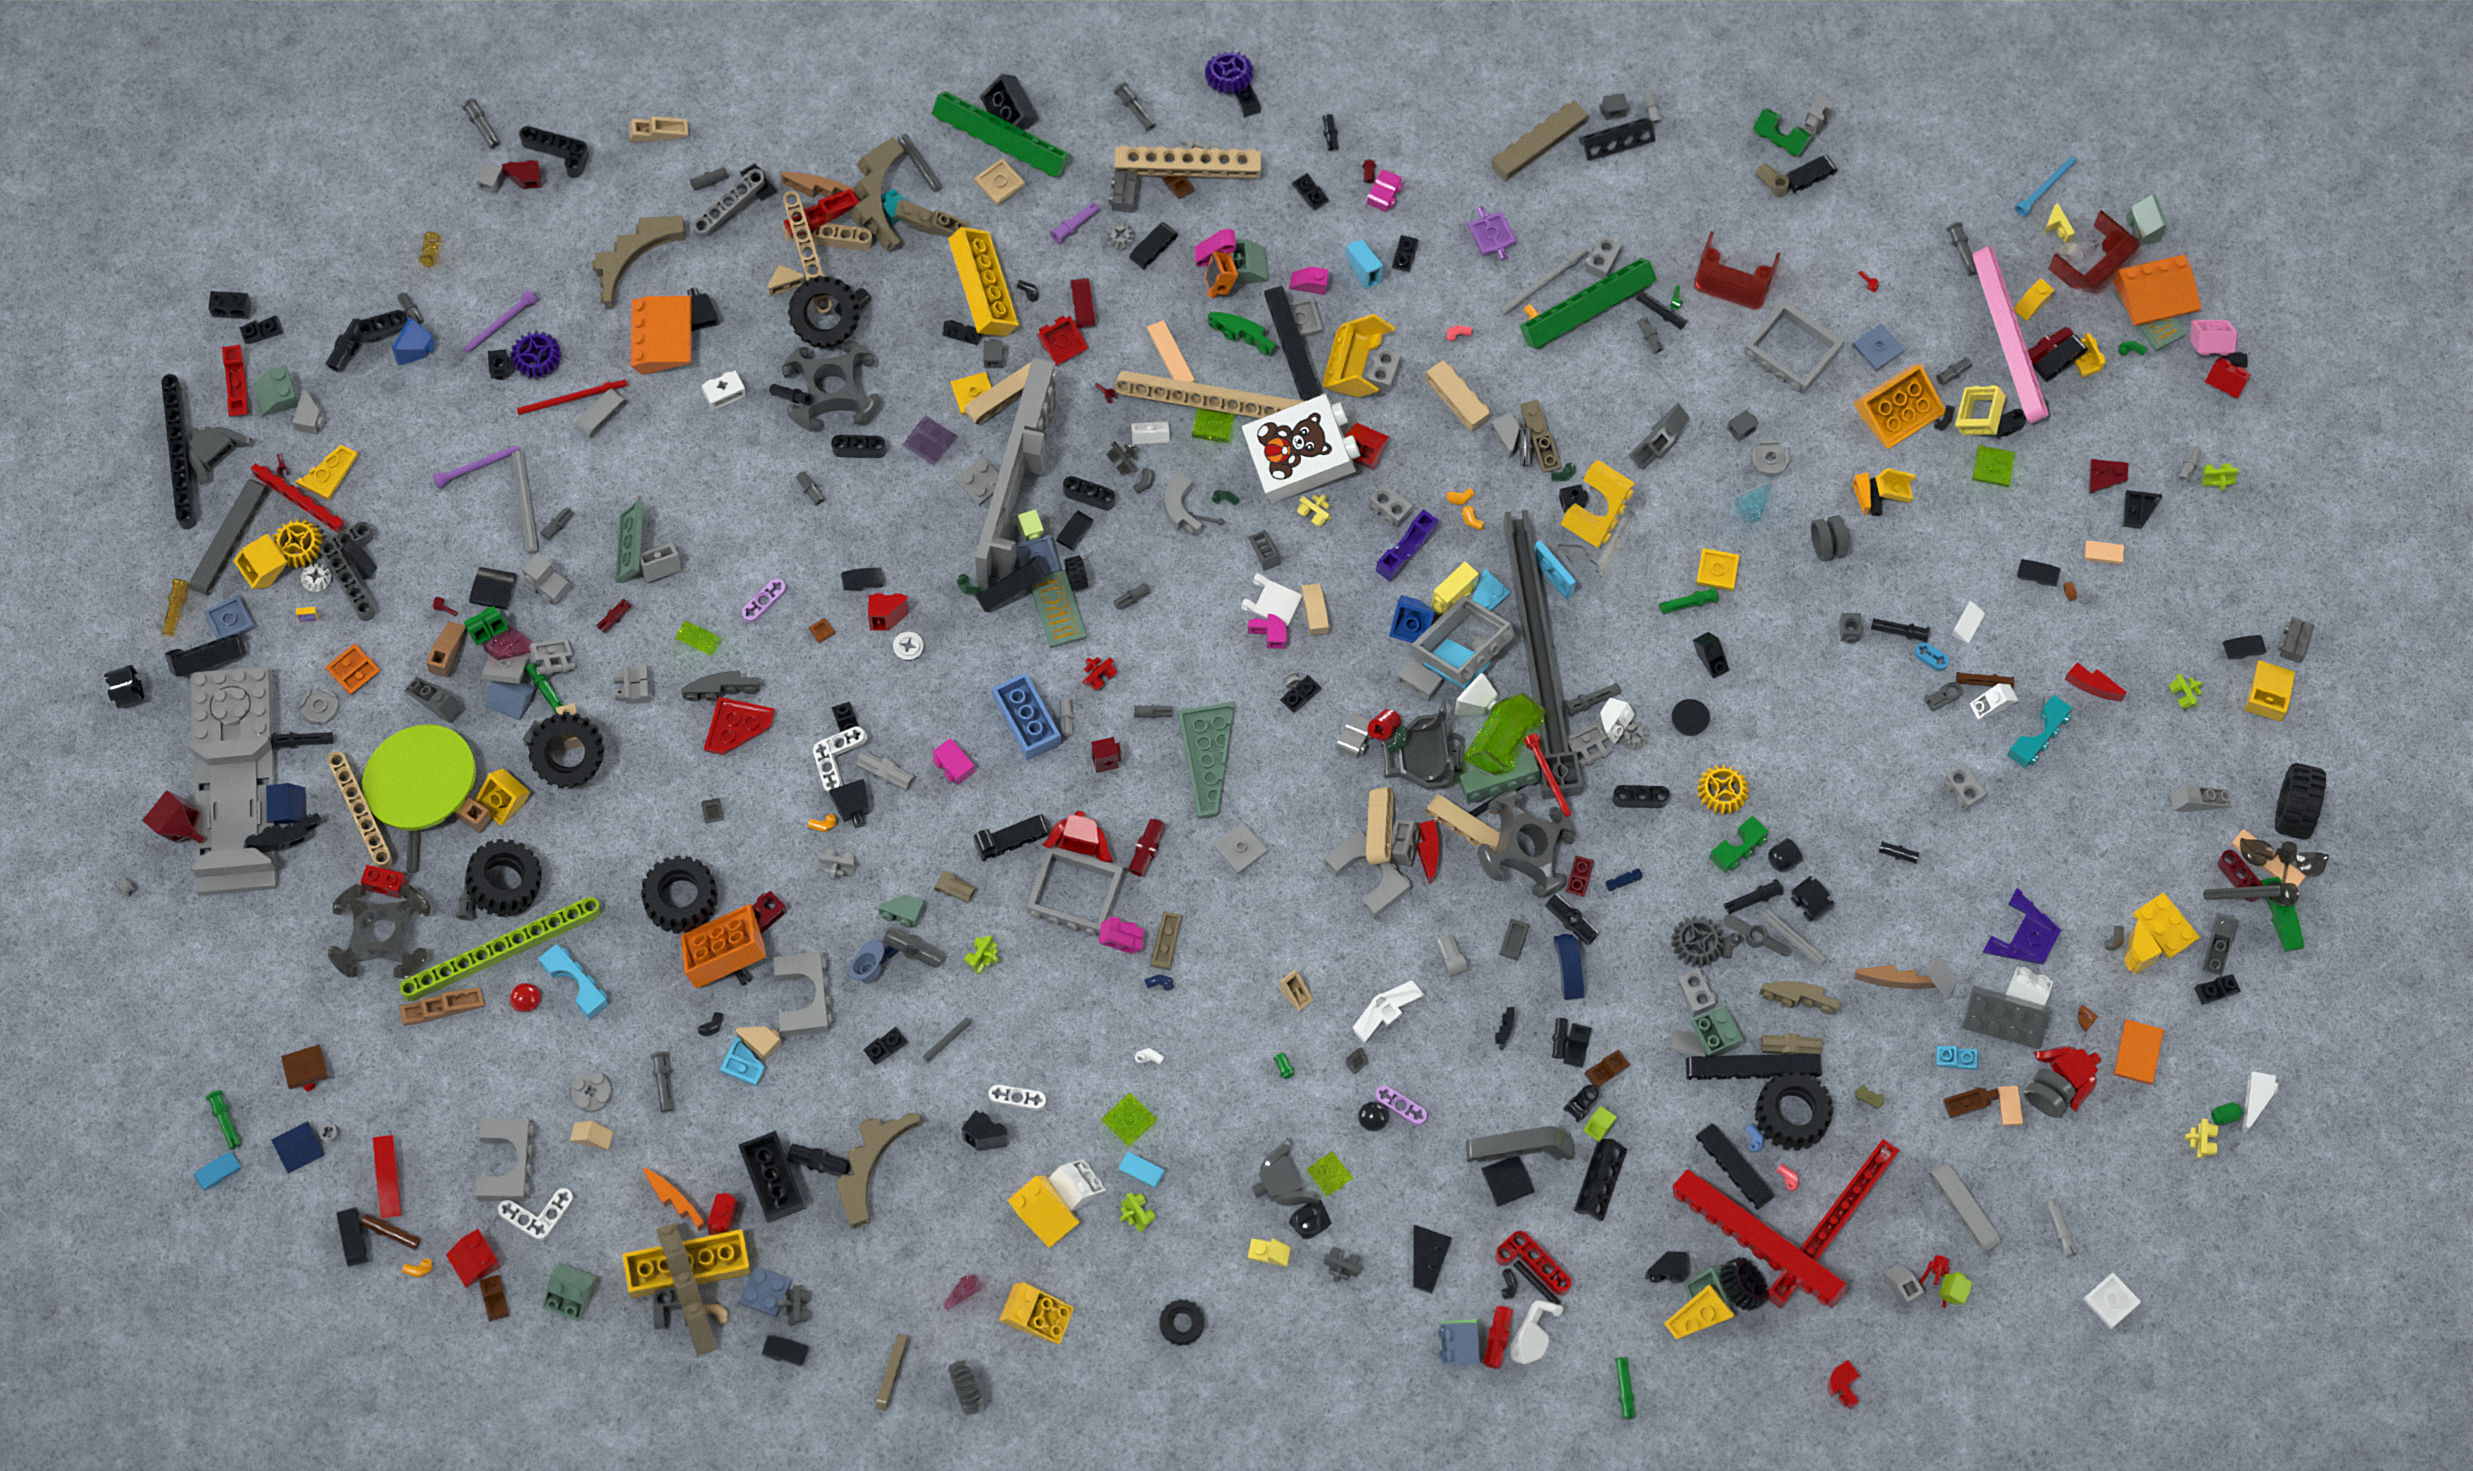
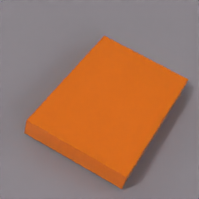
M2125 1019L2113 1075L2152 1085L2164 1029Z

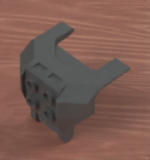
M1441 699L1438 713L1418 716L1397 737L1380 740L1385 762L1384 777H1401L1427 790L1444 788L1452 782L1454 762L1453 757H1449L1446 735L1447 709L1444 699ZM1390 747H1397L1399 764L1397 768H1393Z

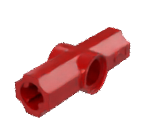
M1496 1306L1493 1323L1490 1326L1486 1342L1488 1345L1483 1365L1486 1367L1500 1369L1504 1348L1506 1349L1510 1334L1509 1327L1513 1310L1509 1307Z

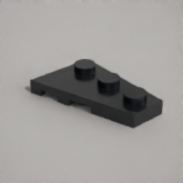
M1413 1225V1288L1430 1294L1433 1293L1452 1237Z

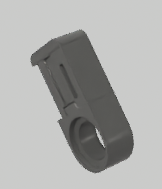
M1957 682L1947 683L1940 688V691L1930 696L1926 694L1924 701L1931 711H1936L1959 699L1962 687ZM1951 687L1956 688L1958 694L1955 696L1950 695L1948 689Z
M1452 733L1447 737L1449 757H1453L1454 772H1461L1463 769V738L1457 733ZM1451 739H1457L1460 742V745L1458 747H1452L1449 744V741Z

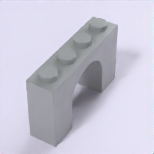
M1358 830L1324 857L1323 864L1335 877H1338L1355 863H1368L1366 856L1367 834H1363ZM1392 861L1374 865L1380 870L1383 880L1375 890L1362 899L1361 906L1373 919H1376L1410 890L1409 880L1406 876H1401L1397 872V867Z
M820 952L773 957L776 982L801 979L808 981L816 989L815 999L807 1008L779 1013L781 1037L829 1032L828 1026L832 1025L831 1013L827 1014L826 1008L830 1007L829 995H825V988H828L827 976L823 977V970H826L825 958H821Z
M480 1119L479 1139L481 1143L508 1144L517 1150L518 1160L515 1167L505 1175L476 1176L475 1197L477 1201H526V1195H530V1183H527V1176H531V1164H528V1160L533 1154L530 1138L534 1137V1126H531L529 1119Z

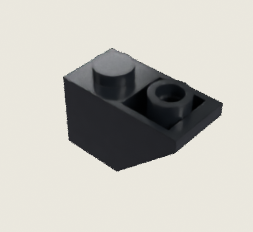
M1707 632L1692 640L1698 657L1713 679L1729 671L1718 637Z
M1667 1251L1647 1270L1645 1279H1650L1652 1283H1660L1662 1280H1670L1671 1283H1682V1280H1686L1687 1252Z

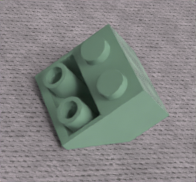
M1247 239L1236 240V250L1230 253L1238 273L1234 283L1268 281L1265 247Z
M1726 1006L1690 1021L1708 1056L1726 1054L1739 1048L1743 1041Z
M559 1263L550 1274L542 1308L580 1322L593 1293L597 1277Z

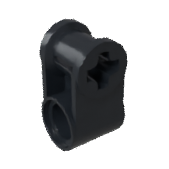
M2014 409L2001 415L1997 434L1995 435L1998 440L2001 439L2000 437H2008L2010 434L2023 429L2026 420L2024 411Z
M1586 1085L1565 1105L1563 1110L1565 1112L1568 1111L1576 1118V1122L1579 1123L1597 1103L1598 1089L1593 1085ZM1592 1093L1595 1098L1587 1099L1584 1094Z

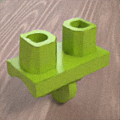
M2224 463L2219 469H2215L2212 464L2205 465L2202 486H2218L2220 491H2225L2226 485H2236L2238 468H2233L2230 463Z
M2180 673L2176 675V680L2168 685L2174 695L2182 690L2185 692L2186 695L2177 700L2182 710L2192 706L2193 708L2199 707L2198 701L2192 692H2195L2197 696L2202 694L2200 690L2203 686L2202 681L2195 682L2192 677L2188 679L2190 686H2188Z
M986 935L985 938L977 937L973 945L977 952L975 954L969 952L964 958L966 964L972 967L974 972L979 975L985 966L989 967L990 963L997 964L999 961L995 956L998 952L996 949L998 945L989 935Z
M1131 1192L1126 1195V1198L1121 1202L1123 1215L1120 1217L1122 1223L1128 1221L1130 1226L1135 1225L1139 1233L1144 1231L1155 1219V1214L1152 1210L1149 1209L1143 1212L1141 1207L1146 1202L1141 1193L1133 1195Z

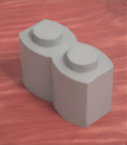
M1352 713L1337 742L1336 750L1354 758H1358L1359 754L1363 755L1367 744H1365L1367 738H1372L1367 731L1371 720Z

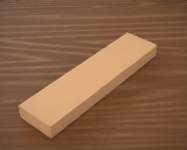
M1163 320L1148 326L1147 331L1172 379L1195 383V379L1165 321Z
M2244 829L2231 843L2233 847L2270 875L2279 877L2282 884L2293 892L2306 877V875Z

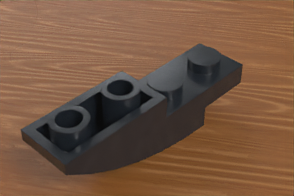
M318 813L308 814L300 822L288 824L284 827V830L280 824L270 825L263 829V832L260 834L248 836L245 839L243 849L256 848L260 852H274L297 846L307 841V832L320 826L321 818Z

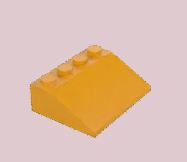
M1921 364L1907 367L1853 402L1861 418L1886 449L1893 447L1937 419L1945 411Z

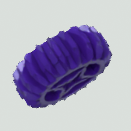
M1224 51V54L1218 53L1217 57L1212 56L1211 60H1208L1205 68V79L1213 91L1217 90L1219 94L1224 92L1226 95L1228 92H1231L1234 95L1235 91L1241 93L1242 89H1246L1247 85L1251 84L1253 66L1250 59H1247L1245 55L1241 56L1240 52L1234 54L1233 51L1231 53Z
M528 331V336L526 337L521 334V340L516 339V345H512L511 361L515 365V370L520 371L522 376L526 374L528 378L533 375L535 379L540 374L544 378V373L546 372L551 375V369H557L556 365H560L559 358L562 357L561 348L557 340L553 339L550 334L546 336L544 331L541 334L535 331L532 335ZM534 350L536 351V354H538V359L536 358V355H534Z

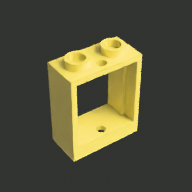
M1995 385L1989 387H1965L1955 424L1962 435L1997 434L2006 397L2000 387ZM1993 400L1988 419H1971L1975 401Z
M1466 562L1460 565L1433 591L1431 606L1437 615H1443L1463 595L1468 597L1476 589L1479 573Z

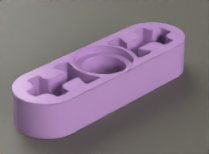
M781 579L770 581L743 607V620L747 623L756 622L785 594V583ZM780 585L781 590H780V591H779V590H775V591H774V587H773V586H777V587H778V586ZM762 597L769 599V603L766 605H761L758 601ZM754 610V616L749 615L747 617V611L752 612Z
M1380 1086L1376 1090L1375 1099L1385 1108L1415 1126H1421L1425 1123L1427 1113L1424 1108L1388 1086ZM1387 1092V1096L1390 1099H1393V1096L1396 1098L1393 1100L1392 1105H1389L1390 1100L1388 1098L1381 1099V1094L1379 1093ZM1402 1101L1407 1107L1405 1110L1399 1111L1396 1109L1395 1104ZM1410 1106L1413 1107L1411 1112L1415 1114H1418V1112L1422 1113L1421 1117L1423 1119L1418 1118L1417 1120H1415V1115L1412 1113H1409V1116H1407L1406 1114L1408 1113Z

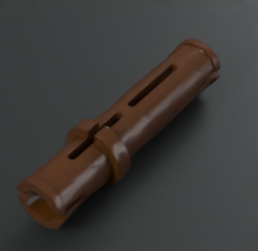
M1956 672V682L1959 684L1990 686L1991 688L1997 684H2010L2012 689L2014 688V677L1997 676V674L1982 675Z
M369 1214L364 1215L360 1224L376 1232L379 1236H386L413 1250H416L421 1240L387 1224V1221H381Z

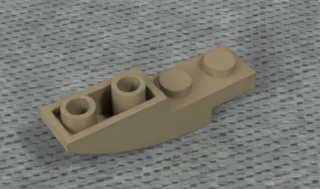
M900 199L897 203L894 217L908 222V227L916 230L950 237L960 227H969V222L940 210L933 212L904 199Z
M1538 399L1520 404V410L1525 422L1524 428H1532L1531 445H1533V452L1542 472L1560 469L1561 465L1551 433H1548Z
M1771 982L1763 984L1759 992L1764 999L1779 1001L1784 1007L1796 1008L1798 1001H1800L1802 1005L1808 1008H1813L1814 1006L1821 1009L1822 1013L1828 1015L1836 1014L1840 1001L1822 995L1823 987L1804 982Z

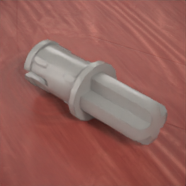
M1646 90L1643 93L1646 105L1645 111L1648 112L1652 125L1660 124L1662 121L1654 92Z
M2191 447L2187 459L2183 461L2184 465L2178 476L2179 479L2182 478V481H2190L2194 469L2198 466L2196 463L2200 456L2201 448Z
M1061 699L1059 700L1060 715L1058 720L1061 722V735L1068 737L1072 736L1073 715H1071V700Z

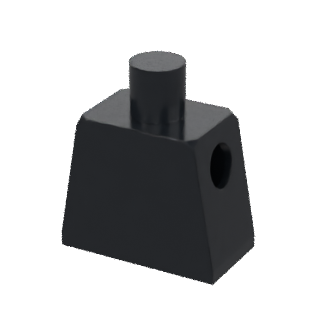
M697 288L688 289L687 294L691 297V331L719 325L717 313L708 294H699Z
M864 779L829 790L830 799L844 822L852 820L855 828H860L866 824L863 816L870 814Z

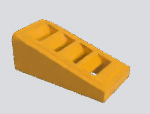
M1866 472L1855 475L1852 482L1863 515H1868L1871 508L1869 473Z

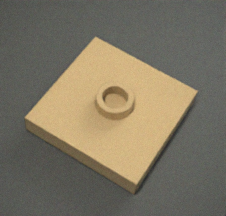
M1003 158L974 178V182L997 206L1025 186L1024 180Z

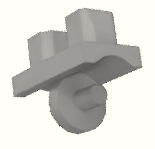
M826 849L824 854L819 855L818 871L831 874V880L835 881L837 875L853 877V854L844 853L842 858L835 857L836 852Z

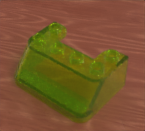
M1524 692L1502 699L1492 710L1463 756V760L1493 775L1510 772L1516 764L1514 756L1517 752V746L1526 738L1525 734L1528 729L1534 726L1538 727L1544 721L1543 716L1547 710Z

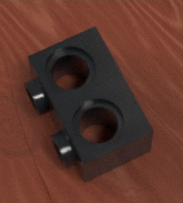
M211 291L208 308L212 317L249 319L251 300L248 293Z

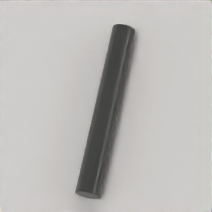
M965 1018L922 1057L927 1062L930 1061L971 1024L970 1020Z

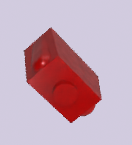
M716 1193L707 1222L709 1236L731 1232L739 1202L730 1193Z

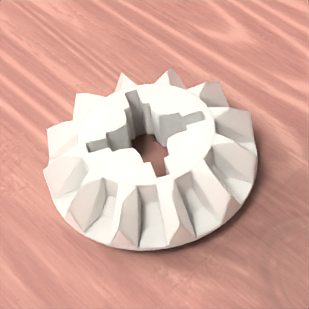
M320 563L310 564L309 567L304 568L301 574L302 585L311 592H319L326 589L332 579L330 570L326 565L324 566ZM318 571L320 578H317L314 583L311 576H315V573Z
M903 632L893 642L895 654L904 661H913L914 658L920 657L923 651V640L914 632ZM911 640V646L914 648H910L906 652L904 645H907Z

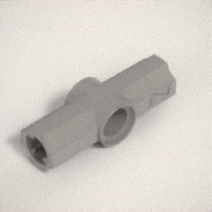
M865 751L860 753L857 759L856 767L872 774L876 780L884 781V784L890 783L907 791L913 783L914 776L897 768L896 764L888 759L883 758L881 760Z

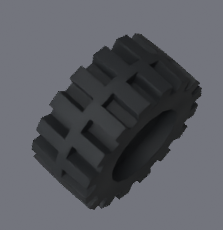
M1080 555L1066 558L1064 560L1065 571L1072 591L1088 588L1087 573Z

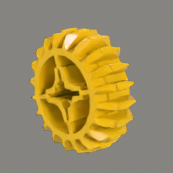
M297 518L295 523L289 520L288 525L282 523L283 528H277L278 534H273V541L288 561L287 567L290 568L294 564V567L298 569L299 564H302L305 568V562L312 564V558L318 560L317 554L321 553L320 544L323 542L321 541L323 537L319 529L312 522L308 524L307 520H304L301 523ZM289 537V540L285 543V546H283L285 539ZM312 540L309 548L305 550L306 545Z
M1716 764L1714 770L1709 767L1707 773H1702V778L1698 781L1697 791L1700 792L1698 793V798L1702 799L1701 804H1708L1707 810H1710L1711 807L1714 808V814L1717 813V810H1721V815H1724L1725 810H1727V813L1730 815L1732 814V809L1737 812L1739 807L1744 806V801L1748 799L1746 794L1749 793V788H1747L1748 781H1743L1745 776H1739V769L1734 772L1732 771V766L1726 769L1725 764L1720 769ZM1732 783L1736 785L1738 789V795L1734 793L1735 790H1733L1731 787ZM1708 784L1711 785L1712 789L1715 791L1714 796L1710 794L1708 790Z

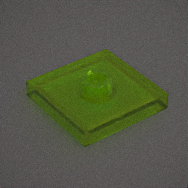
M1197 408L1192 437L1228 443L1234 414Z
M1978 445L1972 480L2009 488L2015 452Z
M1129 1092L1101 1118V1121L1129 1148L1157 1122V1119Z

